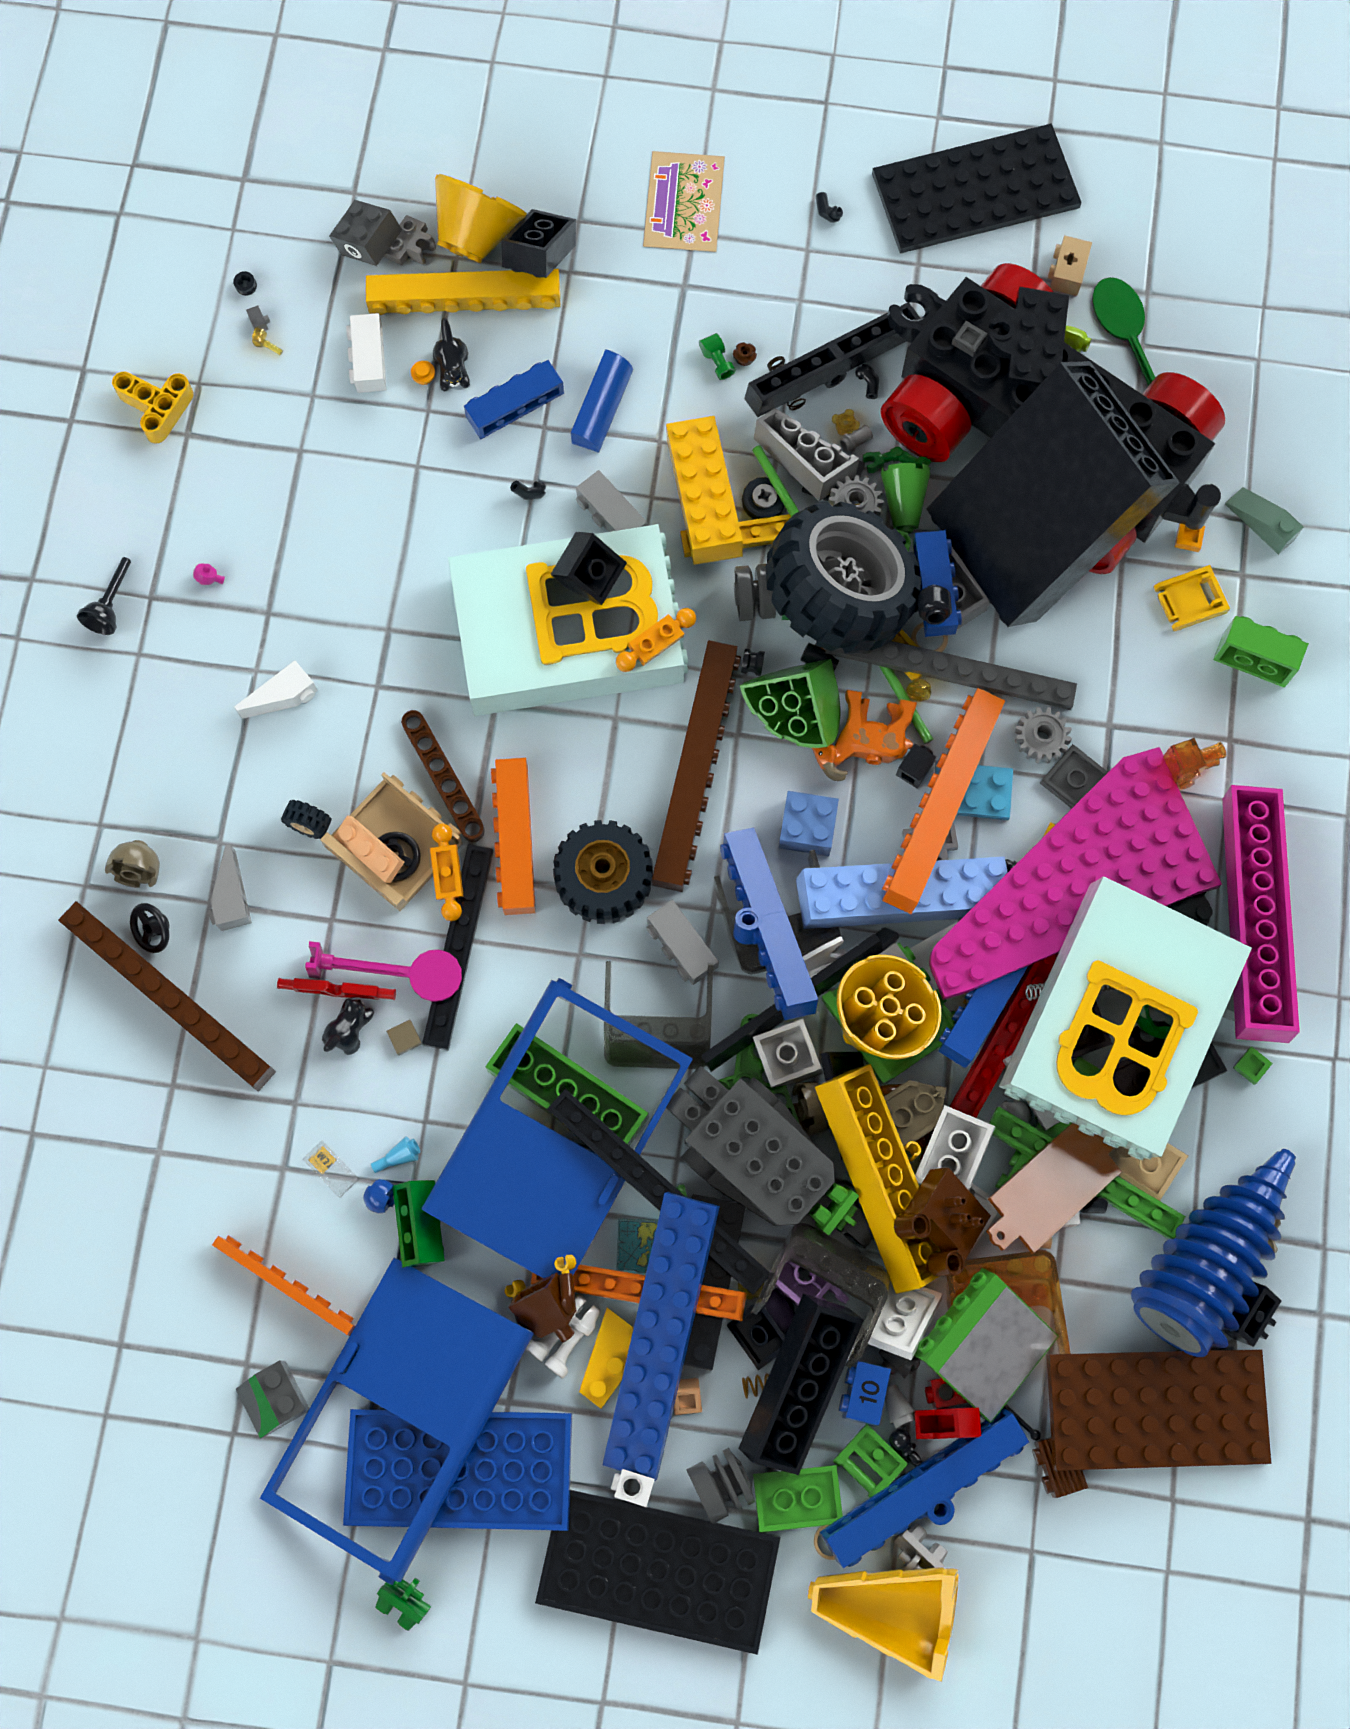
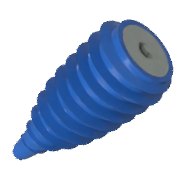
M1287 1149L1277 1151L1263 1165L1258 1166L1255 1173L1251 1176H1241L1238 1179V1185H1225L1220 1189V1196L1206 1198L1203 1202L1204 1209L1192 1211L1189 1215V1224L1179 1225L1175 1232L1176 1238L1165 1241L1163 1244L1164 1254L1152 1257L1151 1267L1153 1270H1145L1140 1274L1139 1280L1142 1287H1136L1131 1291V1299L1134 1303L1133 1309L1137 1317L1148 1329L1176 1349L1192 1356L1205 1357L1212 1346L1228 1347L1229 1342L1222 1330L1237 1331L1239 1329V1324L1232 1313L1246 1314L1249 1312V1306L1242 1296L1255 1297L1259 1294V1290L1252 1277L1258 1279H1265L1267 1277V1270L1260 1260H1274L1275 1253L1268 1244V1240H1281V1234L1274 1224L1276 1219H1285L1284 1213L1280 1210L1282 1199L1287 1198L1285 1190L1296 1164V1156Z

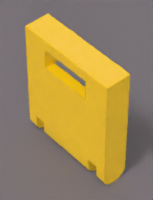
M1210 565L1159 582L1153 587L1155 592L1164 590L1157 597L1170 623L1178 621L1171 626L1173 631L1221 616L1230 610ZM1208 582L1215 597V600L1210 605L1201 588V584Z

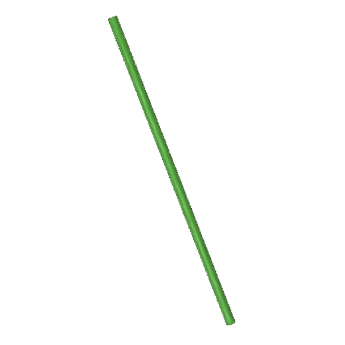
M761 445L753 448L754 455L790 516L792 517L795 513L800 512ZM879 666L898 700L911 701L893 669ZM915 709L911 722L924 744H928L933 740V737Z

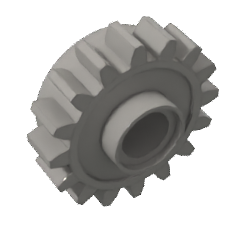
M856 475L853 481L846 476L844 484L838 480L836 488L831 489V497L828 500L831 506L839 502L852 504V501H857L860 503V505H856L857 510L864 513L870 510L880 516V508L883 506V500H881L882 491H875L877 484L869 485V478L867 477L863 481H859V475Z
M1037 707L1035 714L1030 710L1027 711L1026 718H1020L1018 722L1020 726H1017L1014 732L1018 734L1015 743H1020L1021 745L1019 752L1024 751L1027 754L1026 759L1034 758L1036 763H1039L1040 760L1050 763L1052 757L1058 760L1061 753L1067 751V745L1072 740L1071 737L1067 736L1072 731L1071 727H1065L1068 721L1067 718L1060 720V712L1057 711L1053 715L1051 714L1050 707L1045 712H1042L1041 708ZM1037 733H1045L1048 739L1040 738Z

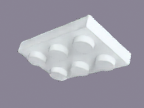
M889 1279L860 1332L859 1341L912 1360L920 1341L923 1339L942 1302L943 1294L926 1287L896 1294Z

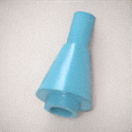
M405 1136L385 1157L373 1162L371 1167L377 1173L389 1166L417 1161L420 1148L414 1139L410 1140Z

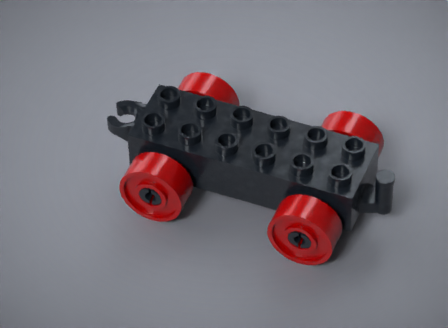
M1000 264L995 267L981 286L965 277L947 300L940 298L937 293L923 285L909 284L905 288L904 300L907 303H918L925 310V315L918 320L908 319L903 314L900 306L896 304L889 307L887 319L890 327L911 344L907 348L901 375L903 381L882 405L881 417L893 437L915 455L926 457L931 462L946 461L970 432L971 425L992 438L1038 388L1007 382L1009 359L998 357L992 353V348L987 338L973 357L952 345V340L965 321L986 333L995 331L998 335H1006L1007 332L1003 328L992 330L988 327L991 320L999 312L1006 309H1015L1019 287L1053 292L1039 276L1030 270L1016 264ZM1064 342L1062 362L1090 361L1180 482L1089 570V572L1096 574H1108L1115 569L1135 543L1136 538L1145 543L1163 519L1183 524L1191 530H1198L1204 526L1214 507L1218 505L1221 499V492L1217 486L1205 484L1195 494L1189 485L1201 471L1215 445L1213 440L1225 425V413L1215 396L1190 377L1174 372L1161 373L1155 377L1144 393L1141 394Z

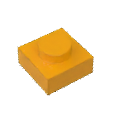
M1179 524L1174 547L1199 552L1202 547L1205 526L1198 530H1191L1185 525Z

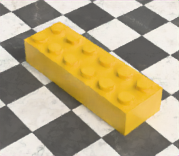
M715 416L667 423V444L693 565L743 557V540Z

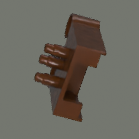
M949 1167L930 1169L904 1213L895 1219L894 1230L897 1237L904 1240L921 1239L928 1236L940 1250L929 1255L927 1266L930 1273L937 1277L957 1276L963 1272L965 1260L991 1215Z

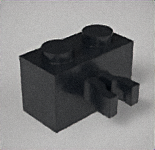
M1256 1282L1254 1283L1259 1290V1294L1255 1297L1242 1296L1249 1306V1312L1246 1314L1232 1313L1239 1324V1329L1237 1331L1223 1329L1232 1339L1252 1347L1255 1346L1259 1338L1265 1340L1268 1338L1269 1335L1265 1333L1264 1329L1267 1324L1275 1326L1277 1323L1272 1319V1316L1282 1301L1267 1286Z

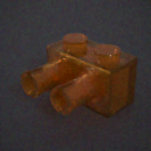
M1195 738L1170 746L1163 758L1175 784L1183 790L1195 784L1194 781L1201 777L1203 770L1219 766V759L1226 757V750L1221 742L1200 749Z

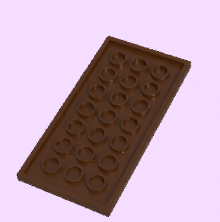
M1262 1349L1211 1350L1205 1357L1192 1356L1184 1351L1046 1354L1053 1470L1272 1464Z

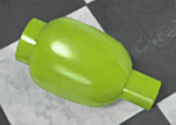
M1066 325L1064 342L1078 352H1087L1092 339L1087 336L1085 331Z

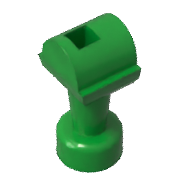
M718 333L699 340V347L703 356L708 359L712 358L717 366L715 373L718 379L725 380L731 377L736 369L732 362L725 361L723 356L725 346Z

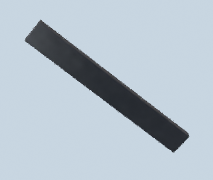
M471 844L467 846L461 872L464 897L455 898V901L462 908V914L459 919L450 921L443 950L457 959L461 967L462 981L459 989L452 997L444 1001L431 1003L422 1042L423 1046L449 1051L494 853L492 848Z
M876 934L868 937L811 978L817 997L840 982L851 966L883 951L881 940ZM773 1004L702 1054L701 1057L710 1072L754 1042L753 1037L768 1032L785 1021L782 1012L777 1011L775 1004Z

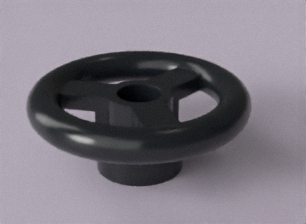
M388 832L378 838L382 843L389 841L386 846L393 852L399 853L398 857L405 862L403 865L408 866L405 871L396 874L392 882L402 881L410 877L417 870L421 859L420 848L417 842L403 832ZM397 839L405 841L411 847L413 859L404 855L403 848L398 844Z
M149 903L138 904L133 908L130 915V929L135 941L147 952L159 953L163 951L168 945L170 936V925L167 917L158 908ZM145 911L150 912L153 916L148 917ZM138 917L143 924V937L138 928ZM161 935V941L158 945L150 944L152 937Z

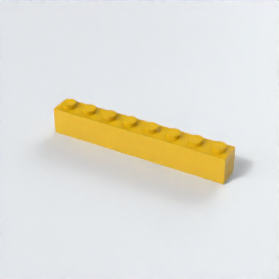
M554 269L547 278H538L533 274L514 272L512 270L366 275V304L369 314L379 313V315L386 313L408 314L410 312L433 313L434 311L453 313L460 310L479 312L489 309L497 311L506 309L528 310L530 308L552 309L554 307H561L559 269Z

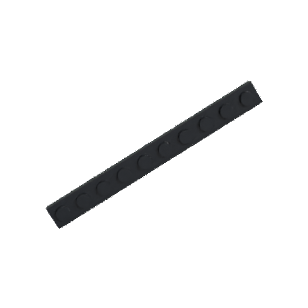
M566 1089L547 1108L548 1112L658 1211L661 1210L664 1193L670 1192L684 1196ZM717 1224L715 1225L709 1256L749 1293L754 1295L771 1273Z

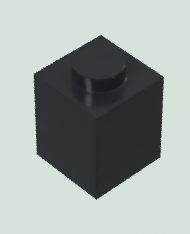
M914 743L898 767L896 776L918 789L933 766L936 756L933 755L932 750L928 747L918 746Z

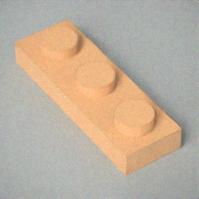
M352 816L345 818L333 836L384 882L391 883L405 863Z

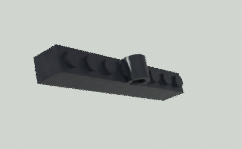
M910 303L900 306L903 314L908 319H921ZM887 312L749 382L744 399L755 415L760 417L822 384H825L827 388L835 387L846 377V372L906 341L890 327Z

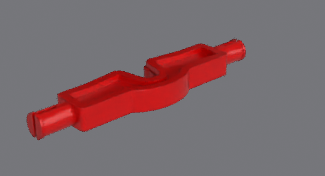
M278 978L277 989H288L301 993L379 1000L380 998L395 1000L396 989L379 988L373 985L343 982L342 985H335L325 980L294 978V980Z

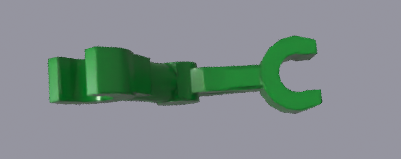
M898 446L883 454L878 451L866 452L862 455L864 463L873 462V464L867 465L868 473H875L884 467V463L890 461L916 463V468L923 469V464L927 466L931 464L930 459L922 456L916 458Z

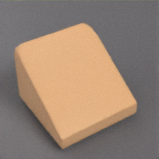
M680 1379L674 1404V1414L682 1415L702 1412L699 1379Z

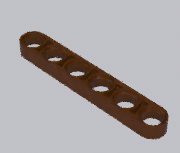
M416 710L407 711L401 721L403 729L462 836L469 842L479 841L485 832L479 815L423 715ZM412 717H417L421 720L420 725L415 729H410L406 725L408 719ZM423 738H428L432 741V746L427 750H422L418 747L419 741ZM433 760H442L444 767L440 771L431 770L430 764ZM451 780L456 783V788L452 792H444L442 784L445 781ZM465 802L468 805V809L463 814H457L453 810L455 804ZM471 823H476L480 826V831L474 836H470L465 832L466 827Z

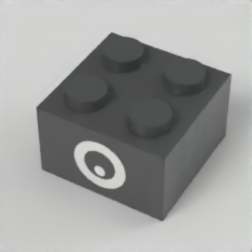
M354 200L329 237L342 256L377 266L402 231V228L391 210Z

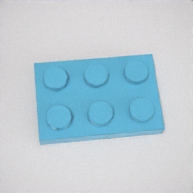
M938 761L935 764L936 774H938L940 771V768L936 767ZM977 765L956 815L1009 820L1013 769Z

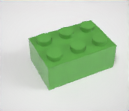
M1235 616L1223 633L1213 660L1285 688L1299 671L1309 643L1302 641L1298 636L1280 633L1274 627L1254 623L1248 617Z

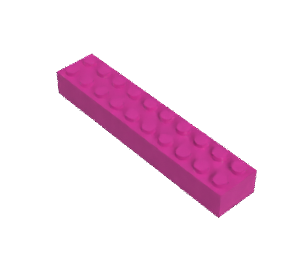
M1231 785L1222 798L1230 938L1252 948L1233 990L1236 1039L1290 1043L1300 1032L1283 789Z

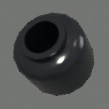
M930 585L919 592L917 597L918 612L922 620L936 625L943 623L950 617L952 613L951 595L946 588Z

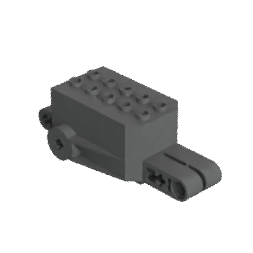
M699 1066L683 1084L703 1104L700 1105L682 1088H679L673 1094L666 1107L670 1113L691 1131L684 1142L689 1148L680 1158L711 1187L735 1202L742 1204L772 1225H794L841 1269L846 1271L858 1258L861 1251L844 1234L847 1233L863 1248H866L874 1237L865 1214L858 1207H856L857 1211L851 1217L857 1224L853 1227L847 1222L840 1232L834 1228L830 1235H827L815 1225L814 1219L809 1215V1211L816 1203L821 1204L827 1209L833 1201L825 1194L835 1182L833 1162L817 1148L787 1107L757 1079L752 1077L746 1084L740 1078L728 1090L708 1071Z

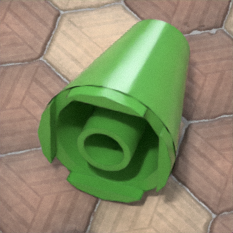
M916 463L888 465L887 471L884 467L881 468V478L893 528L904 531L907 534H912L913 530L919 527L930 478V467L923 464V469L916 468Z

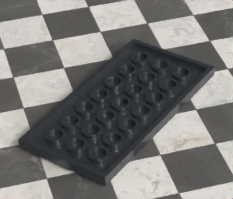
M1052 123L872 169V176L900 254L1078 209L1082 203Z
M570 1489L569 1531L551 1530L535 1604L758 1655L781 1537L721 1523L712 1524L711 1521Z

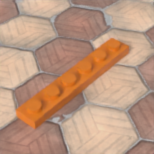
M228 1235L226 1239L217 1236L212 1246L346 1335H351L355 1328V1325L351 1323L354 1319L352 1316L341 1309L338 1313L334 1312L329 1308L331 1303L320 1295L313 1298L306 1293L309 1289L297 1280L292 1284L284 1278L286 1275L284 1271L274 1265L268 1268L262 1264L264 1258L254 1251L250 1250L248 1254L239 1249L242 1244Z

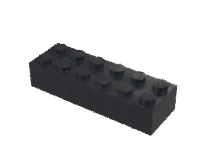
M693 1194L692 1199L720 1206L716 1224L733 1240L739 1243L746 1207L738 1203ZM708 1256L702 1285L729 1289L732 1276ZM695 1313L684 1365L713 1370L723 1318Z
M803 1293L738 1448L752 1463L799 1475L864 1321L848 1307Z

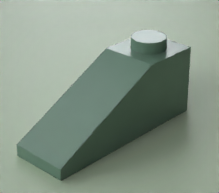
M1244 487L1225 503L1231 511L1278 555L1297 538L1304 528L1285 509Z

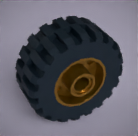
M594 820V825L588 826L587 823L579 825V831L575 832L572 830L567 834V840L561 841L558 846L559 852L554 856L553 876L561 901L569 907L570 912L575 916L579 914L582 916V920L588 922L591 919L597 920V924H605V920H612L613 923L620 921L622 916L627 918L632 916L634 909L642 907L645 897H648L651 891L653 865L647 844H643L642 837L638 833L633 834L631 828L627 825L617 826V821L609 820V824H602V820ZM602 870L608 871L606 873H599Z

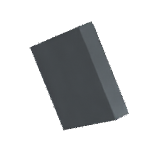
M1072 744L1041 780L1040 784L1072 809L1108 771Z

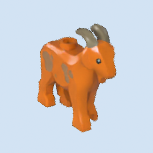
M846 690L845 700L848 704V718L835 746L831 744L828 747L812 748L817 762L826 776L833 781L845 780L848 772L838 770L836 767L852 756L866 759V762L872 765H880L881 762L891 763L903 758L907 750L913 746V743L905 738V731L911 724L917 703L902 699L899 701V704L887 703V712L891 716V722L887 726L880 722L867 721L870 699H861L862 692Z

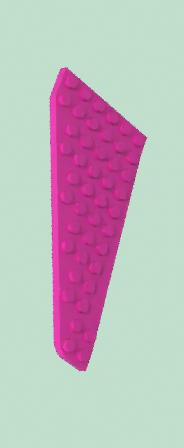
M1160 747L1123 757L935 945L929 957V967L943 1000L968 993L991 983L993 980L1059 953L1089 885L1103 876L1164 906H1169L1185 898L1217 889L1222 885Z

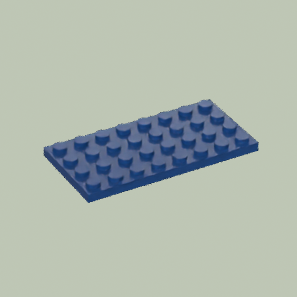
M350 1409L343 1526L409 1527L449 1454L450 1447L387 1410ZM492 1412L430 1528L569 1531L572 1413Z

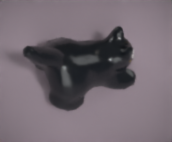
M442 318V339L437 341L433 348V359L436 364L440 365V388L443 391H447L450 386L456 387L459 384L463 388H468L470 386V379L464 366V361L467 360L469 354L467 346L461 339L452 336L447 318Z
M346 999L337 1018L331 1021L322 1035V1041L325 1044L323 1050L328 1052L337 1047L342 1049L346 1055H352L360 1048L359 1031L372 1019L373 1009L370 1007L365 1009L364 1002L361 999Z

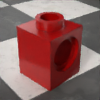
M942 1378L929 1380L928 1387H925L927 1403H932L933 1409L967 1403L953 1389L951 1398L943 1400L939 1396V1388L942 1384L947 1383Z

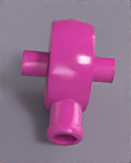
M198 564L193 570L194 579L201 585H211L214 582L223 584L225 577L217 575L216 569L210 564Z

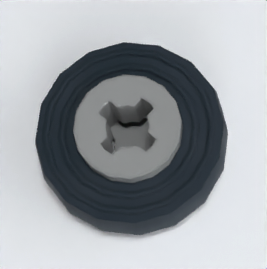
M756 478L750 481L744 488L741 499L742 506L746 514L752 519L779 516L784 510L785 506L769 478Z

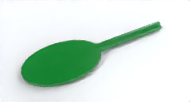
M1113 277L1104 278L1098 282L1093 292L1092 302L1095 315L1108 333L1118 339L1128 340L1149 386L1155 379V375L1137 338L1145 324L1143 304L1134 289L1126 282Z

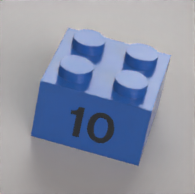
M860 1361L854 1362L853 1366L848 1367L844 1383L849 1384L847 1394H842L838 1411L843 1412L842 1418L879 1426L891 1369Z

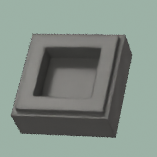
M965 321L952 340V345L973 357L987 338L988 333Z

